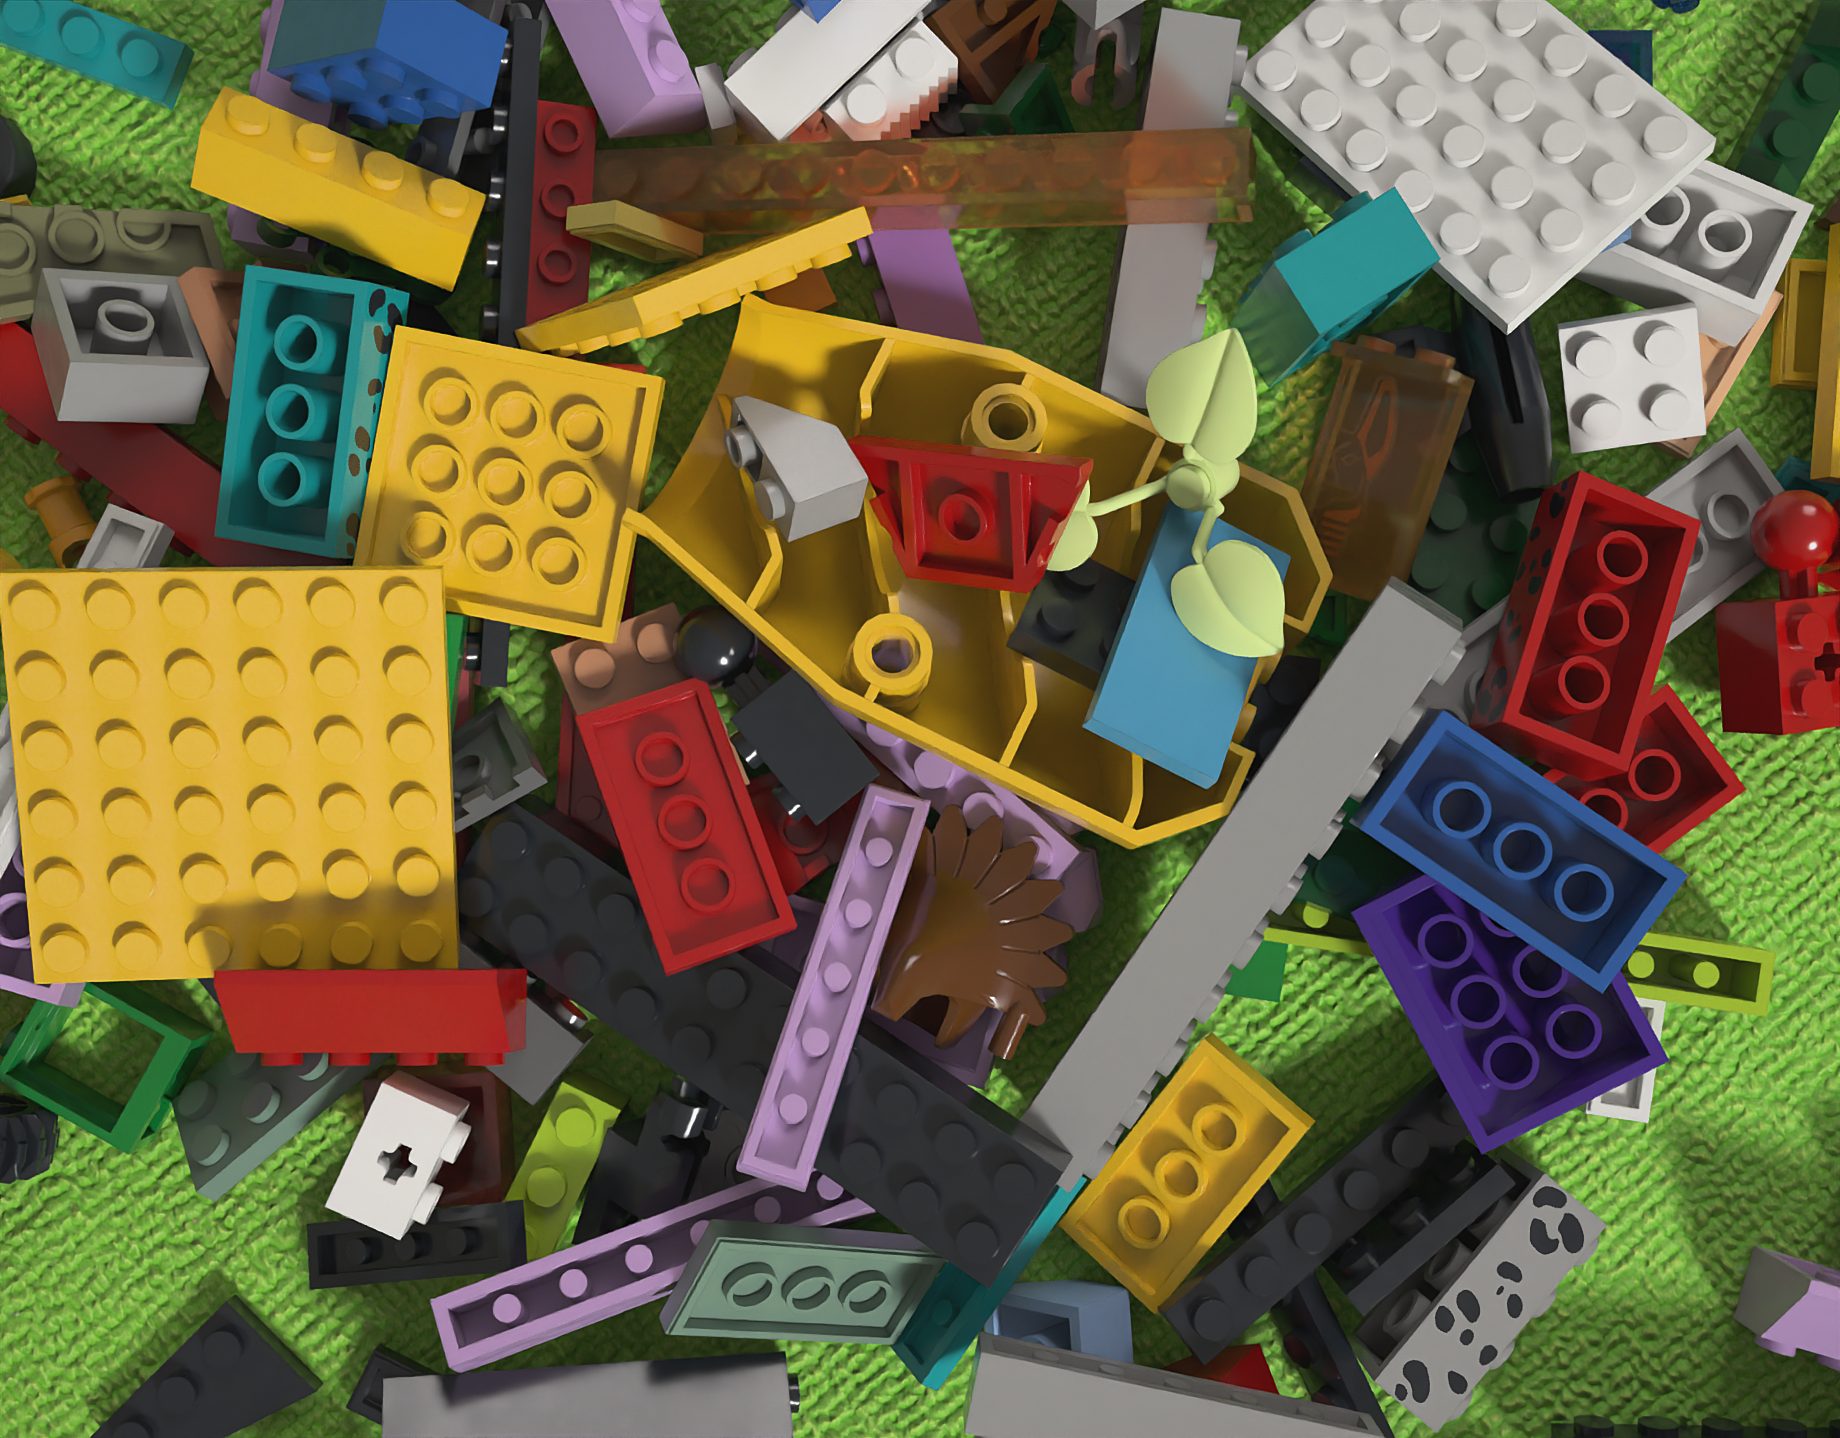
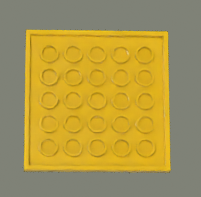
M444 565L4 569L0 571V621L34 984L214 978V970L237 969L416 970L459 968L461 957Z

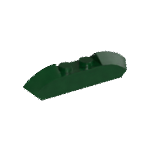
M1813 0L1724 168L1794 197L1840 110V0Z

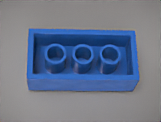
M1429 708L1349 821L1602 994L1688 876V874L1443 709Z

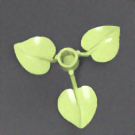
M1228 328L1207 339L1172 352L1159 362L1148 379L1146 405L1150 420L1156 431L1164 439L1173 443H1185L1182 451L1184 457L1175 462L1169 469L1168 474L1159 480L1096 503H1089L1090 485L1089 480H1087L1046 569L1052 571L1071 570L1083 564L1092 555L1097 545L1098 532L1091 516H1100L1156 494L1167 492L1172 502L1177 506L1193 512L1202 510L1204 513L1191 549L1196 563L1182 568L1172 578L1171 596L1176 614L1193 636L1211 648L1235 656L1265 657L1275 655L1285 648L1283 636L1285 596L1283 584L1275 565L1268 555L1258 547L1239 540L1222 541L1207 552V543L1216 518L1224 512V506L1219 499L1236 487L1240 476L1239 464L1236 458L1244 453L1250 445L1257 423V393L1252 364L1238 329Z

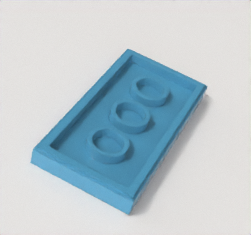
M1170 499L1163 508L1082 727L1208 789L1218 781L1258 657L1235 656L1211 648L1193 636L1176 614L1171 596L1172 578L1182 568L1196 563L1191 549L1204 513L1202 510L1196 512L1187 511L1174 504ZM1216 518L1207 543V552L1218 543L1227 540H1239L1254 545L1271 559L1283 584L1291 560L1290 555Z

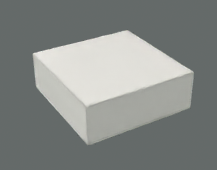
M716 62L694 68L696 82L702 93L707 127L714 151L734 146L735 141H737L736 120L725 90V81L721 67L717 66Z

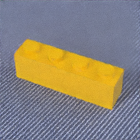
M223 86L201 126L190 186L453 292L487 197L486 194L464 186L455 180L435 174L399 159L388 152L375 149L332 131L323 125L303 119L227 86Z

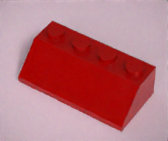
M526 968L214 970V987L236 1053H261L260 1065L263 1066L302 1065L303 1053H328V1065L332 1066L369 1065L371 1053H396V1065L400 1066L437 1065L438 1053H464L463 1065L491 1066L504 1065L505 1053L526 1049Z

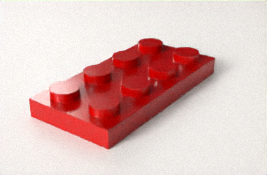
M691 678L575 717L578 732L665 977L796 930L797 923L707 682Z

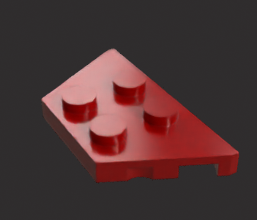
M856 435L846 440L856 458L859 459L877 495L869 500V503L880 525L890 534L893 543L892 549L906 577L1027 594L1039 585L1093 470V458Z

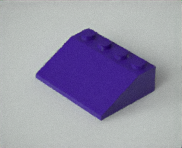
M1418 868L1350 910L1481 1154L1669 1062L1664 1049L1621 970H1619L1604 993H1600Z

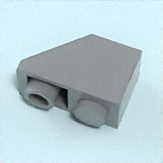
M747 395L733 399L729 429L724 432L727 453L735 467L738 469L744 467L754 484L755 497L761 513L767 520H775L787 542L859 517L869 477L836 425Z

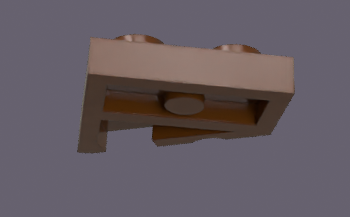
M950 0L923 23L958 58L957 76L975 102L982 105H994L1026 62H1034L1039 50V35L1042 30L1048 27L1058 0Z

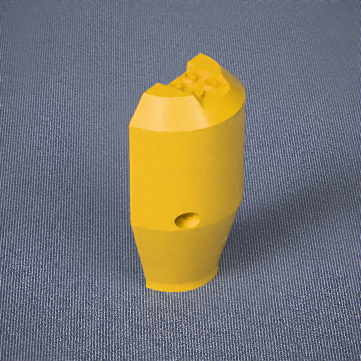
M747 293L741 302L739 321L724 370L692 441L675 471L653 502L641 513L630 508L626 509L621 518L623 526L650 539L833 706L1131 850L1228 816L1256 754L1238 745L1246 735L1257 710V707L1248 703L1258 683L1265 685L1273 674L1278 662L1309 633L1333 578L1332 571L1298 490L1237 460L1240 469L1239 481L1230 493L1219 499L1224 506V512L1217 518L1290 555L1291 560L1283 581L1285 596L1283 636L1285 648L1275 655L1258 657L1218 781L1208 789H1205L1083 728L1082 725L1095 692L1006 647L1030 592L1023 594L906 577L892 549L891 536L880 525L869 503V500L877 496L869 479L859 517L787 542L775 520L769 521L761 513L755 497L754 484L744 467L738 469L732 463L726 450L724 432L729 429L733 399L747 395L836 425L845 440L856 435L1093 458V470L1088 478L1090 485L1089 503L1109 499L1164 477L1168 474L1171 466L1184 457L1182 451L1185 443H1173L1164 439L1156 431L1149 417L1013 351L771 304L751 293ZM1162 492L1109 513L1091 516L1097 527L1098 541L1090 558L1137 581L1163 508L1170 500L1168 493Z

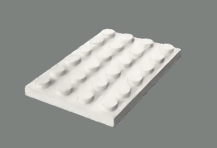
M1315 0L1246 62L1241 86H1235V92L1352 197L1368 191L1374 200L1395 186L1441 258L1432 269L1506 335L1511 333L1712 154L1716 138L1546 0Z

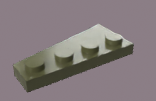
M0 201V325L32 319L42 268L180 277L194 266L226 270L210 213L121 208L119 211L83 209L82 206L60 204H54V207L12 205L11 202Z

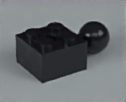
M722 604L700 606L689 612L680 621L672 642L673 656L678 669L687 679L696 678L707 682L710 689H724L740 708V711L730 718L738 731L729 737V740L753 769H756L763 762L767 764L780 780L778 784L771 788V792L796 822L807 814L817 826L880 775L878 770L812 688L794 669L790 670L773 685L755 665L758 653L757 636Z

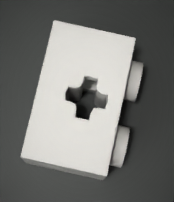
M397 1070L382 1082L325 1207L398 1240L405 1235L415 1221L425 1225L443 1191L442 1186L433 1183L444 1160L452 1164L456 1161L470 1133L471 1126L462 1122L470 1102L403 1071ZM401 1144L412 1148L409 1154V1161L412 1165L409 1168L398 1164L402 1152L397 1148Z

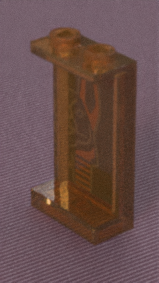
M1358 335L1356 345L1333 340L1329 354L1342 359V367L1300 497L1333 574L1328 588L1373 602L1391 575L1407 584L1475 380L1453 370L1456 359L1451 356L1417 348L1414 359L1394 355L1397 345L1371 336Z

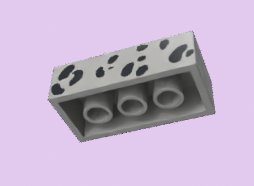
M1506 1146L1503 1147L1493 1160L1504 1169L1516 1184L1374 1306L1347 1337L1355 1356L1373 1381L1436 1433L1446 1421L1457 1419L1467 1409L1473 1396L1472 1389L1489 1369L1494 1370L1500 1367L1508 1359L1515 1345L1514 1338L1530 1318H1537L1549 1309L1556 1298V1287L1572 1267L1584 1264L1594 1254L1599 1244L1598 1235L1607 1226L1606 1223L1548 1175Z

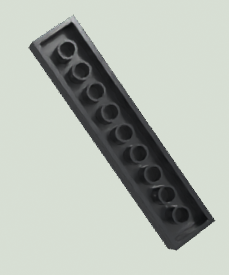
M526 794L493 812L457 872L459 922L751 1124L802 973L760 945L755 944L665 977L626 864L619 850L535 794ZM862 1015L813 1167L990 1289L1063 1175L1073 1156Z

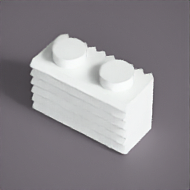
M916 18L821 108L824 115V123L826 124V132L864 173H874V164H883V156H892L893 147H902V138H911V129H920V120L929 121L930 112H939V103H948V94H957L958 58L920 19Z

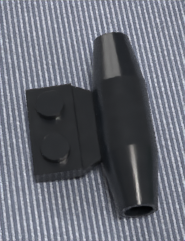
M1450 285L1451 332L1424 327V324L1359 337V350L1362 361L1467 385L1445 451L1472 432L1501 503L1521 504L1535 501L1541 498L1544 490L1553 486L1551 412L1529 317L1511 333L1506 335Z

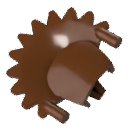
M950 804L944 808L934 831L925 822L866 1005L870 1004V1009L895 1022L903 1018L936 1037L934 1046L940 1050L955 1047L974 1026L987 1006L1001 1010L1003 1014L989 1043L988 1050L1001 1058L1012 1060L1027 1024L1040 1026L1048 1018L1047 1011L1034 988L1059 987L1066 984L1069 980L1068 972L1045 951L1072 939L1075 935V929L1069 923L1043 914L1063 893L1065 884L1059 879H1028L1039 854V845L1034 841H1028L1003 851L1004 822L1000 816H990L970 835L961 807L957 804ZM825 905L822 906V908H821V910H820V911H821V915H822V913H823V910H824Z

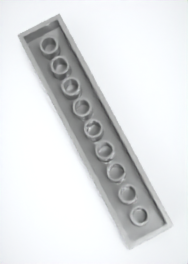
M1393 575L1390 576L1232 807L1230 814L1225 817L1019 1119L1073 1156L1057 1183L1058 1186L1068 1193L1071 1192L1083 1173L1094 1180L1114 1152L1116 1148L1114 1144L1125 1127L1130 1129L1152 1097L1150 1093L1159 1081L1161 1074L1167 1077L1188 1047L1189 1043L1187 1041L1197 1026V1023L1192 1021V1018H1195L1202 1024L1208 1020L1226 992L1224 988L1234 973L1228 969L1230 964L1242 970L1264 939L1262 934L1271 921L1265 914L1271 909L1280 916L1303 883L1301 878L1308 869V866L1303 863L1305 857L1310 853L1320 860L1343 827L1341 822L1347 813L1341 809L1345 800L1349 796L1360 803L1376 782L1383 770L1381 765L1386 756L1380 753L1389 738L1401 745L1410 734L1425 710L1422 706L1426 700L1419 695L1430 679L1442 686L1467 650L1464 648L1466 642L1460 639L1463 634L1462 619Z

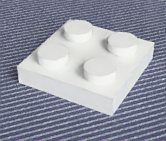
M1694 302L1557 324L1571 454L1706 435L1697 307Z

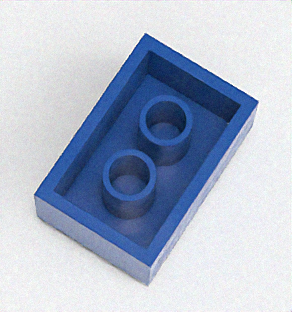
M284 0L267 72L290 82V90L299 97L317 103L331 102L347 110V118L364 128L383 131L386 130L387 125L407 123L419 125L422 124L423 119L439 116L459 118L463 112L490 108L508 30L455 0Z

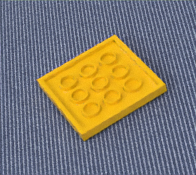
M862 206L725 248L522 327L514 332L522 350L537 353L548 350L550 355L562 358L579 352L580 354H585L610 345V347L617 346L639 337L646 339L683 325L682 319L698 313L705 315L741 301L740 296L758 290V292L792 281L798 278L796 273L813 267V270L846 259L852 256L848 243L872 234L873 230L865 207Z
M396 325L353 566L444 565L446 611L611 644L617 643L637 537L636 532L623 526L621 518L627 508L639 513L642 510L666 380L659 376Z

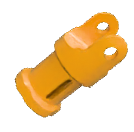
M74 475L56 477L33 487L23 496L27 508L38 512L52 541L49 543L48 548L58 568L73 567L74 562L82 557L98 525L93 520L80 495L83 484Z

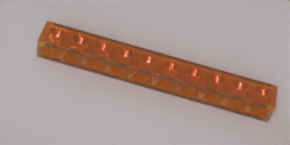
M1250 127L595 150L592 203L618 200L704 233V235L777 233L862 206L865 207L873 231L1254 222L1257 154Z

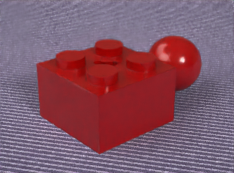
M1806 490L1783 491L1770 497L1758 508L1750 527V540L1756 555L1767 566L1778 571L1780 596L1725 602L1715 606L1723 732L1788 735L1840 726V591L1818 592L1817 568L1830 559L1840 542V518L1832 504L1814 492Z

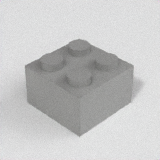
M42 268L31 322V331L58 421L195 423L210 366L196 325L189 315L187 303L177 282L178 277Z

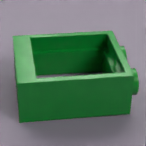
M128 981L86 982L83 991L165 1036L124 1107L44 1062L74 1008L32 998L36 1002L25 1021L18 1023L8 1033L0 1047V1055L4 1057L0 1064V1082L126 1154H130L154 1142L173 1108L172 1100L181 1094L216 1031Z

